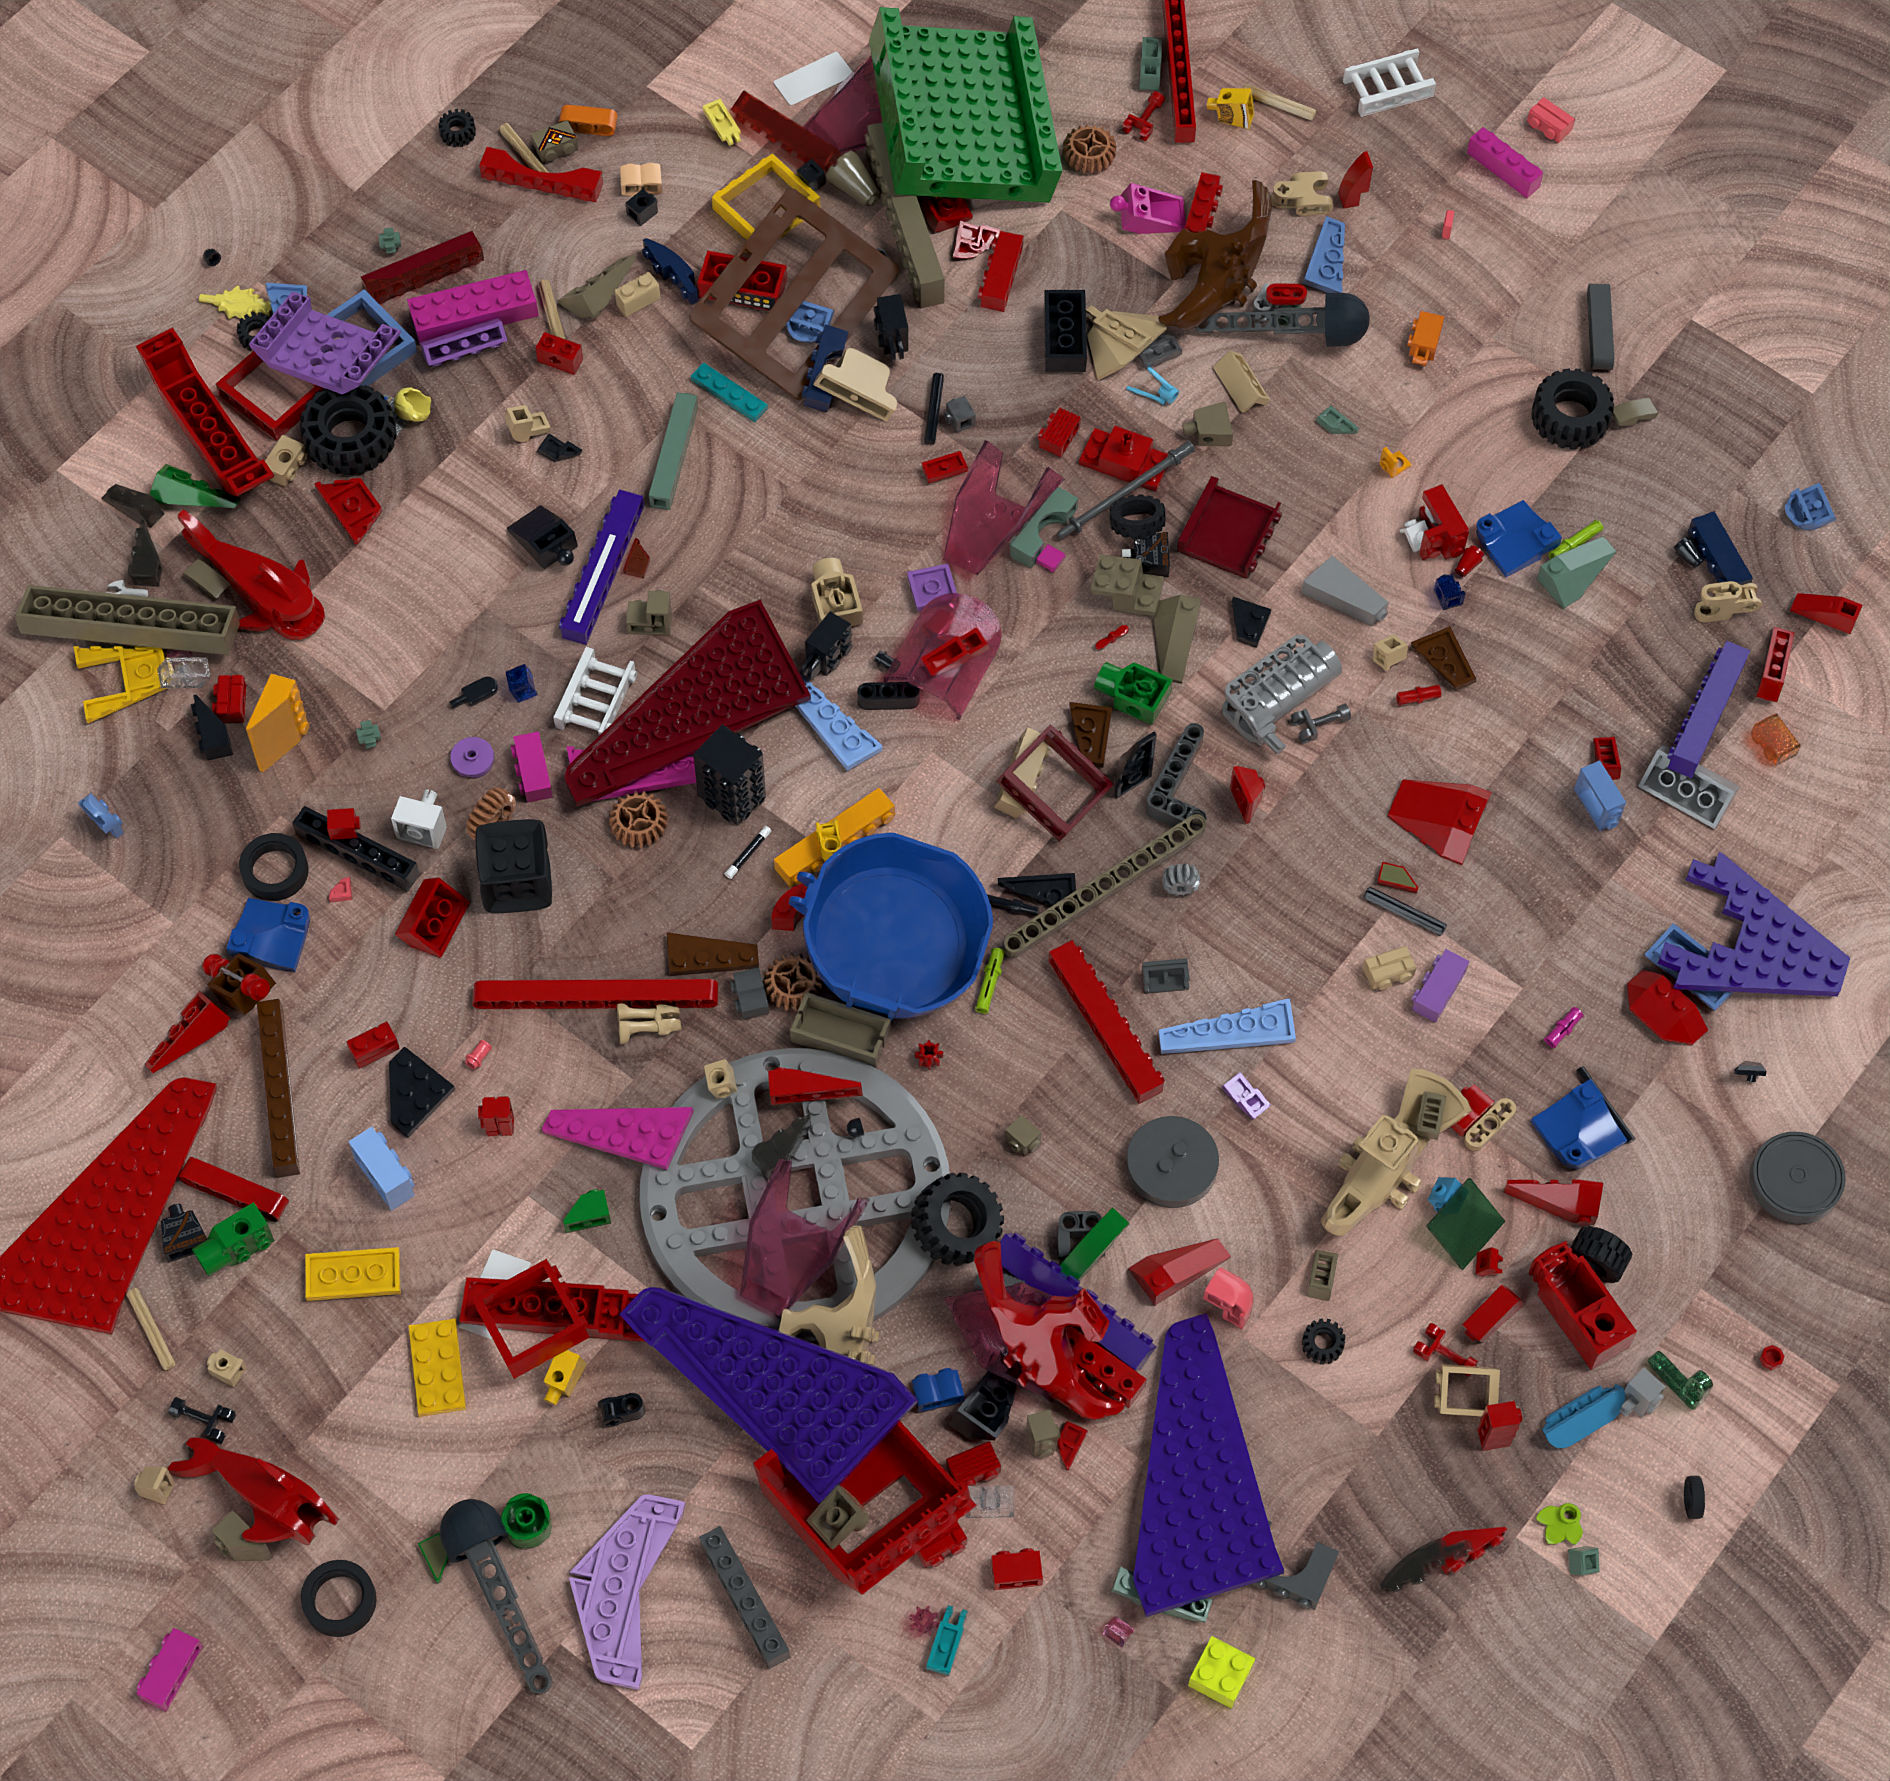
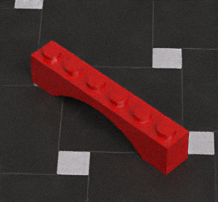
M486 147L479 165L481 178L504 182L508 185L522 186L527 189H536L545 193L559 194L564 197H573L583 201L597 202L603 186L602 171L582 167L563 173L540 172L518 163L507 151Z

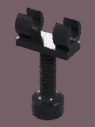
M178 1397L173 1399L168 1412L169 1415L176 1418L184 1415L208 1424L204 1432L205 1438L220 1444L223 1443L226 1437L224 1432L215 1429L220 1418L233 1423L236 1417L235 1411L222 1407L219 1404L213 1416L206 1415L198 1410L187 1407L186 1401Z

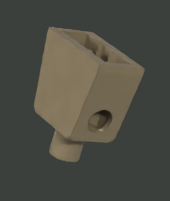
M1226 402L1196 409L1193 413V422L1182 424L1184 436L1195 434L1197 444L1200 446L1232 445L1233 432Z

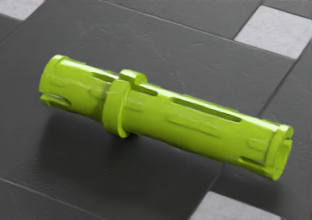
M1595 519L1569 539H1564L1558 547L1548 553L1550 560L1583 545L1604 530L1602 523Z
M1000 948L991 949L988 965L984 967L985 976L975 1006V1011L982 1014H988L996 982L1002 973L1000 968L1005 951ZM996 964V965H995V968H994L993 975H992V977H991V972H992L993 965ZM990 985V986H989L988 993H987V997L985 998V993H986V990H987V986Z

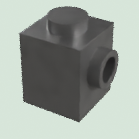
M966 396L954 398L946 403L944 416L947 423L952 424L956 433L975 426L976 414Z

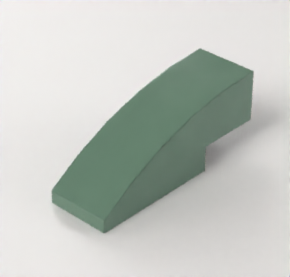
M1143 37L1139 89L1159 90L1162 38Z

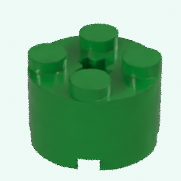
M522 1493L512 1497L506 1503L502 1511L501 1520L508 1533V1540L517 1548H534L550 1537L552 1519L549 1508L543 1499L529 1493ZM528 1518L530 1522L525 1523L524 1519Z

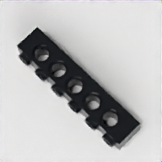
M306 806L301 809L292 822L297 836L407 892L420 875L417 862L358 832L357 838L330 840L327 830V817Z

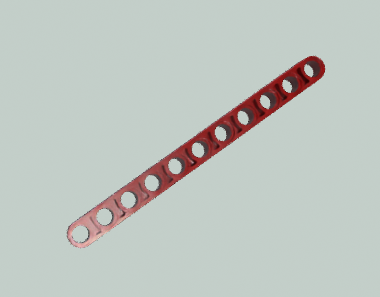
M713 979L476 981L473 985L472 1005L478 1009H617V1004L621 1003L630 1008H656L659 1004L678 1008H713L718 1005L719 983Z

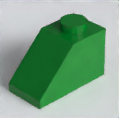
M593 1189L579 1197L563 1220L566 1233L611 1224L604 1190Z

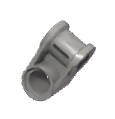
M1265 283L1254 300L1252 312L1274 311V308H1278L1279 305L1271 304L1266 299L1268 284ZM1252 316V319L1257 323L1268 321L1265 316H1262L1261 320H1255V316Z

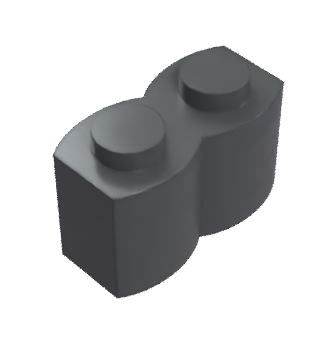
M759 967L733 973L734 980L730 981L732 994L737 993L738 1000H734L737 1013H742L743 1019L769 1014L768 1002Z

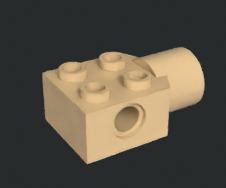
M825 558L816 562L812 567L815 581L811 584L812 599L819 624L830 611L851 623V626L863 624V610L853 575L844 573L841 561L837 558Z

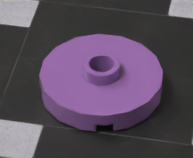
M478 737L465 738L460 740L451 751V764L454 771L460 776L478 778L488 773L493 766L494 751L491 745L484 739Z

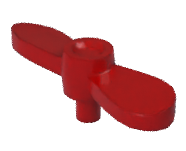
M1122 625L1115 632L1111 631L1106 638L1099 640L1095 644V648L1102 650L1109 643H1115L1117 638L1123 637L1128 633L1129 627Z

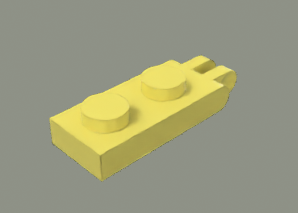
M721 99L703 105V112L722 142L727 141L729 146L734 144L732 138H734L736 143L741 142L739 136L741 134L740 129Z

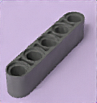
M1589 283L1587 288L1591 369L1613 370L1614 340L1610 284Z

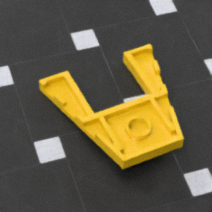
M73 646L78 669L118 660L121 662L126 692L83 701L87 723H91L170 688L163 648L134 646L135 649H123L122 646H114V648H101V646L79 648V646Z

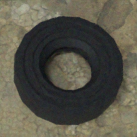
M1687 1476L1685 1479L1684 1505L1689 1519H1701L1704 1515L1705 1491L1700 1476Z

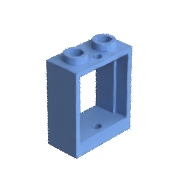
M1601 761L1581 768L1574 787L1576 794L1599 831L1606 828L1613 829L1619 824L1626 801Z

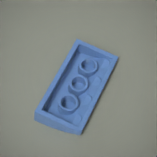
M1673 923L1644 956L1676 980L1677 971L1657 964L1665 942L1707 958L1709 951ZM1689 990L1714 1011L1734 994V992Z

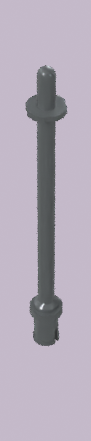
M1187 440L1175 450L1171 449L1168 451L1167 458L1077 519L1073 516L1070 517V524L1058 531V538L1062 539L1074 530L1077 533L1082 532L1081 526L1113 505L1115 501H1119L1120 498L1126 496L1171 464L1179 465L1182 459L1195 452L1193 444Z

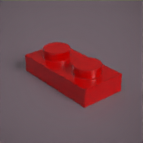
M961 451L922 462V469L928 483L968 472V466Z

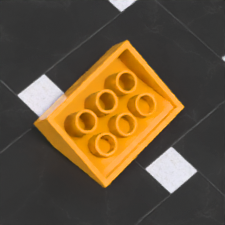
M270 674L246 727L253 753L261 772L266 771L301 741L303 734L306 735L309 729V722L306 718V712L304 711L303 701H301L300 690H298L296 680L275 674Z

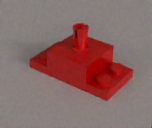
M1114 426L1112 432L1108 433L1094 428L1079 459V465L1130 483L1167 458L1168 454L1153 449L1152 438ZM1167 468L1146 481L1141 487L1157 492Z

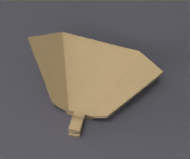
M1092 305L1086 309V313L1089 314L1087 320L1093 323L1087 337L1097 379L1100 380L1128 365L1167 330V326L1160 323L1159 316L1111 312L1108 309L1102 313Z

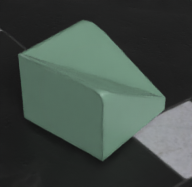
M1583 1546L1568 1549L1569 1571L1571 1574L1582 1576L1600 1572L1598 1548Z

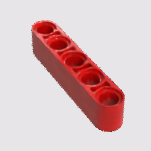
M189 1157L178 1176V1179L184 1184L242 1209L254 1202L262 1216L274 1222L279 1221L289 1203V1200L278 1192L194 1157Z

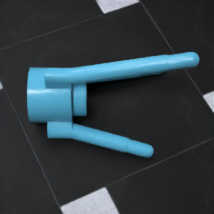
M1148 367L1147 370L1163 384L1158 390L1160 397L1130 386L1126 387L1127 390L1156 400L1162 405L1166 402L1172 404L1180 392L1151 367Z

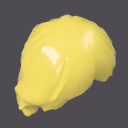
M412 387L403 388L396 393L393 406L398 417L414 422L424 421L429 417L431 397L425 396L421 391Z

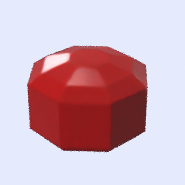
M1771 1345L1763 1349L1759 1359L1763 1367L1774 1370L1781 1367L1785 1356L1781 1348Z

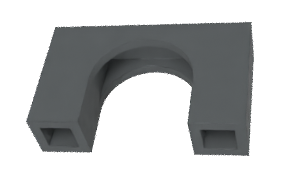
M1316 1542L1306 1567L1300 1573L1289 1577L1278 1575L1253 1583L1252 1585L1262 1590L1267 1588L1281 1599H1292L1297 1602L1298 1606L1304 1609L1312 1608L1315 1610L1339 1551Z

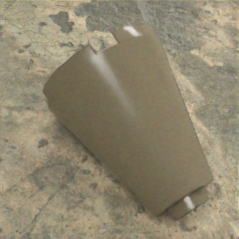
M853 150L845 153L837 160L839 163L835 168L833 166L829 168L825 178L829 183L864 206H873L879 200L880 192L858 154L855 151L853 152Z

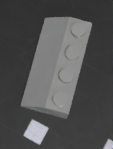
M1662 745L1657 750L1638 787L1715 829L1733 802L1740 786L1698 764L1692 778L1668 769L1670 759L1667 756L1671 748Z

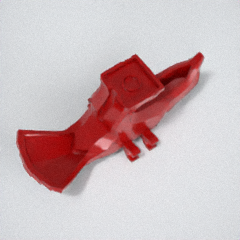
M991 1241L977 1247L974 1252V1261L983 1287L984 1296L1000 1335L1008 1347L1009 1354L1005 1356L1003 1361L1008 1368L1014 1362H1020L1023 1373L1017 1378L1020 1384L1024 1387L1032 1379L1039 1387L1051 1394L1052 1399L1083 1418L1097 1420L1120 1413L1126 1403L1108 1398L1083 1376L1077 1367L1067 1336L1066 1326L1068 1325L1081 1327L1088 1341L1099 1342L1107 1332L1110 1321L1087 1290L1082 1288L1077 1294L1070 1297L1053 1295L1041 1306L1036 1307L1019 1303L1005 1289L1001 1260V1242Z

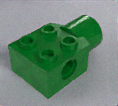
M1105 662L1098 673L1094 689L1112 697L1115 709L1153 725L1171 694L1173 679L1136 662L1123 669Z
M253 1202L213 1226L207 1240L192 1248V1251L209 1277L227 1265H236L237 1263L247 1261L252 1254L259 1250L267 1249L275 1240L268 1223Z

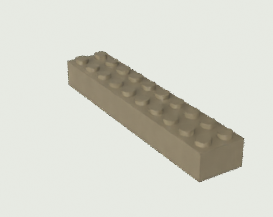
M883 122L867 125V134L864 135L867 145L865 147V154L867 159H871L870 169L872 174H876V187L878 190L881 189V202L883 206L886 205L887 207L886 216L887 220L892 222V235L898 239L896 241L899 253L903 254L902 264L904 269H908L907 278L909 285L914 287V300L919 302L920 308L943 304L945 278L916 195L895 194Z
M27 585L15 615L21 634L229 655L240 625L236 606Z

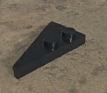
M1075 873L1003 877L997 879L998 886L1050 907L1076 891ZM1071 906L1063 907L1065 913L1071 914L1074 912Z

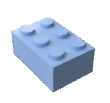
M370 1127L348 1141L355 1161L391 1211L415 1196L413 1191L415 1185L411 1179V1173L406 1166H401L399 1163L400 1159L394 1149L389 1150L386 1145L387 1141L380 1131L376 1133L373 1127Z

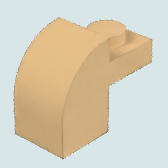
M527 405L506 409L505 421L512 437L516 441L529 442L530 436L550 432L551 427L544 412L530 414Z

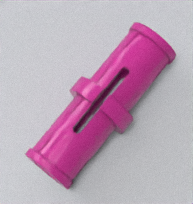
M1572 1007L1562 1020H1558L1555 1023L1556 1027L1544 1038L1546 1044L1551 1048H1556L1566 1035L1569 1036L1572 1033V1028L1584 1017L1583 1013L1578 1008Z

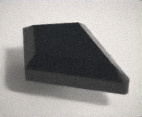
M1751 1061L1742 1062L1734 1070V1074L1748 1075L1747 1081L1756 1082L1757 1076H1766L1767 1072L1761 1063Z

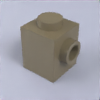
M1021 1115L1006 1129L1005 1139L1015 1152H1021L1026 1156L1030 1151L1032 1153L1035 1152L1041 1145V1132Z

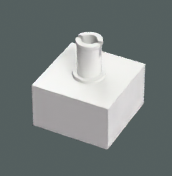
M425 789L421 801L400 796L391 818L396 839L438 850L447 826L442 807L433 805L437 798V793L431 790L430 794H428L429 789Z

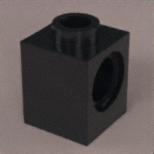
M813 159L797 169V176L813 191L816 192L826 184L824 170Z
M642 189L625 202L627 216L639 226H642L658 213L656 197Z

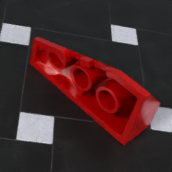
M199 991L180 1013L183 1018L179 1024L172 1025L168 1030L170 1033L167 1041L164 1040L159 1043L145 1063V1066L152 1073H155L214 1037L218 1032L223 1031L227 1027L230 1017Z
M1217 1238L1149 1255L1129 1267L1128 1270L1154 1306L1230 1259L1231 1255Z

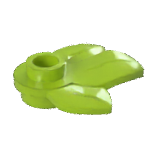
M1565 1503L1560 1507L1547 1506L1536 1517L1538 1522L1547 1526L1545 1538L1548 1544H1559L1567 1539L1571 1544L1576 1545L1582 1537L1583 1529L1579 1523L1581 1512L1574 1504ZM1570 1513L1572 1519H1566L1564 1514Z

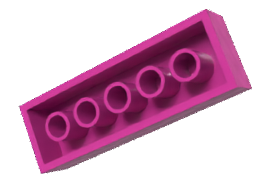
M527 270L407 299L419 346L420 342L496 318L502 321V325L539 316L537 301Z

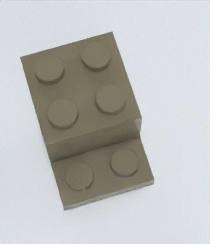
M1100 554L1091 586V594L1112 597L1114 611L1156 617L1164 585V577L1143 574L1142 561L1139 559Z

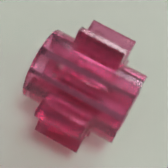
M917 1606L916 1615L910 1614L909 1619L915 1622L910 1625V1630L916 1629L918 1637L926 1633L932 1636V1628L936 1629L939 1627V1623L933 1621L938 1617V1613L932 1614L929 1606L926 1609H920ZM923 1618H927L928 1622H925L924 1625H921L920 1621H922Z

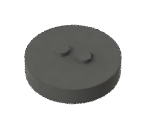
M1178 1116L1156 1118L1143 1125L1130 1141L1126 1160L1128 1178L1138 1194L1147 1201L1166 1208L1185 1207L1201 1200L1212 1188L1219 1166L1218 1149L1208 1131L1198 1123Z
M1785 1132L1770 1138L1760 1147L1750 1168V1186L1758 1203L1772 1216L1789 1223L1805 1224L1822 1219L1834 1209L1845 1187V1170L1836 1151L1819 1137L1804 1132Z

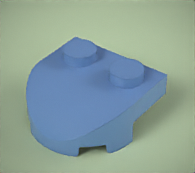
M803 301L786 323L787 329L795 340L804 343L816 342L818 331L822 332L824 325L830 326L834 310Z
M1820 482L1801 491L1797 488L1790 493V498L1787 504H1785V511L1790 521L1797 527L1804 530H1815L1836 521Z
M90 793L78 802L83 811L105 834L110 831L116 838L124 834L121 827L123 822L115 813L112 815L108 811L109 807L102 799L98 800Z

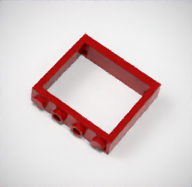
M253 351L216 383V387L220 397L278 441L282 435H285L300 421L301 413L305 411L304 407L307 402L312 400L317 392H322L325 388L312 384L314 387L275 421L234 389L240 381L264 362Z
M547 1259L472 1299L514 1379L590 1338L586 1327L589 1326L584 1315L578 1316L577 1312L580 1311L577 1302L574 1298H568L567 1295L571 1294L567 1284L565 1281L560 1283L558 1279L562 1276L557 1266L551 1267ZM549 1278L574 1324L513 1357L488 1310Z

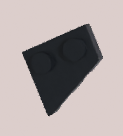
M1233 597L1231 604L1234 612L1237 641L1257 648L1272 609Z

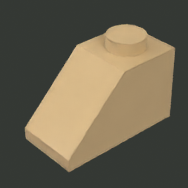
M145 1466L143 1472L137 1475L134 1483L135 1490L139 1496L164 1505L175 1485L167 1468Z

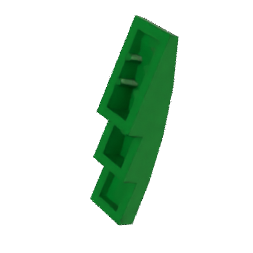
M1112 1207L1060 1265L1062 1267L1061 1272L1067 1276L1072 1275L1080 1281L1099 1262L1098 1259L1114 1244V1241L1130 1223Z

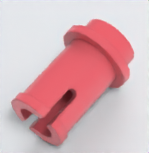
M480 1040L471 1054L466 1055L465 1063L472 1069L481 1067L482 1060L492 1049L491 1045L484 1040Z

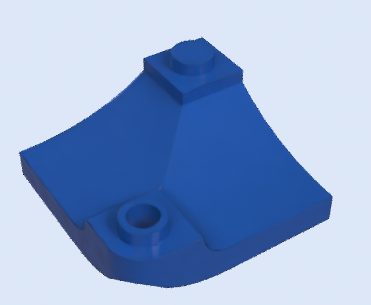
M1524 500L1495 515L1489 513L1481 517L1476 525V534L1481 545L1505 577L1541 560L1542 555L1558 547L1562 536L1551 522L1547 523L1540 518Z
M248 898L235 929H232L226 948L228 955L235 957L239 953L263 967L296 972L310 923L307 907L294 902L279 904ZM301 912L297 916L294 915V913Z
M1591 1079L1575 1087L1561 1100L1531 1119V1123L1554 1155L1565 1166L1573 1169H1580L1590 1165L1627 1142L1626 1137L1610 1114L1603 1099L1604 1096Z

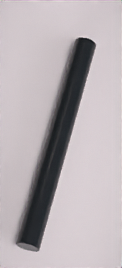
M1584 1066L1578 1068L1576 1072L1583 1082L1591 1079L1602 1093L1605 1104L1619 1129L1626 1137L1627 1143H1632L1636 1138Z

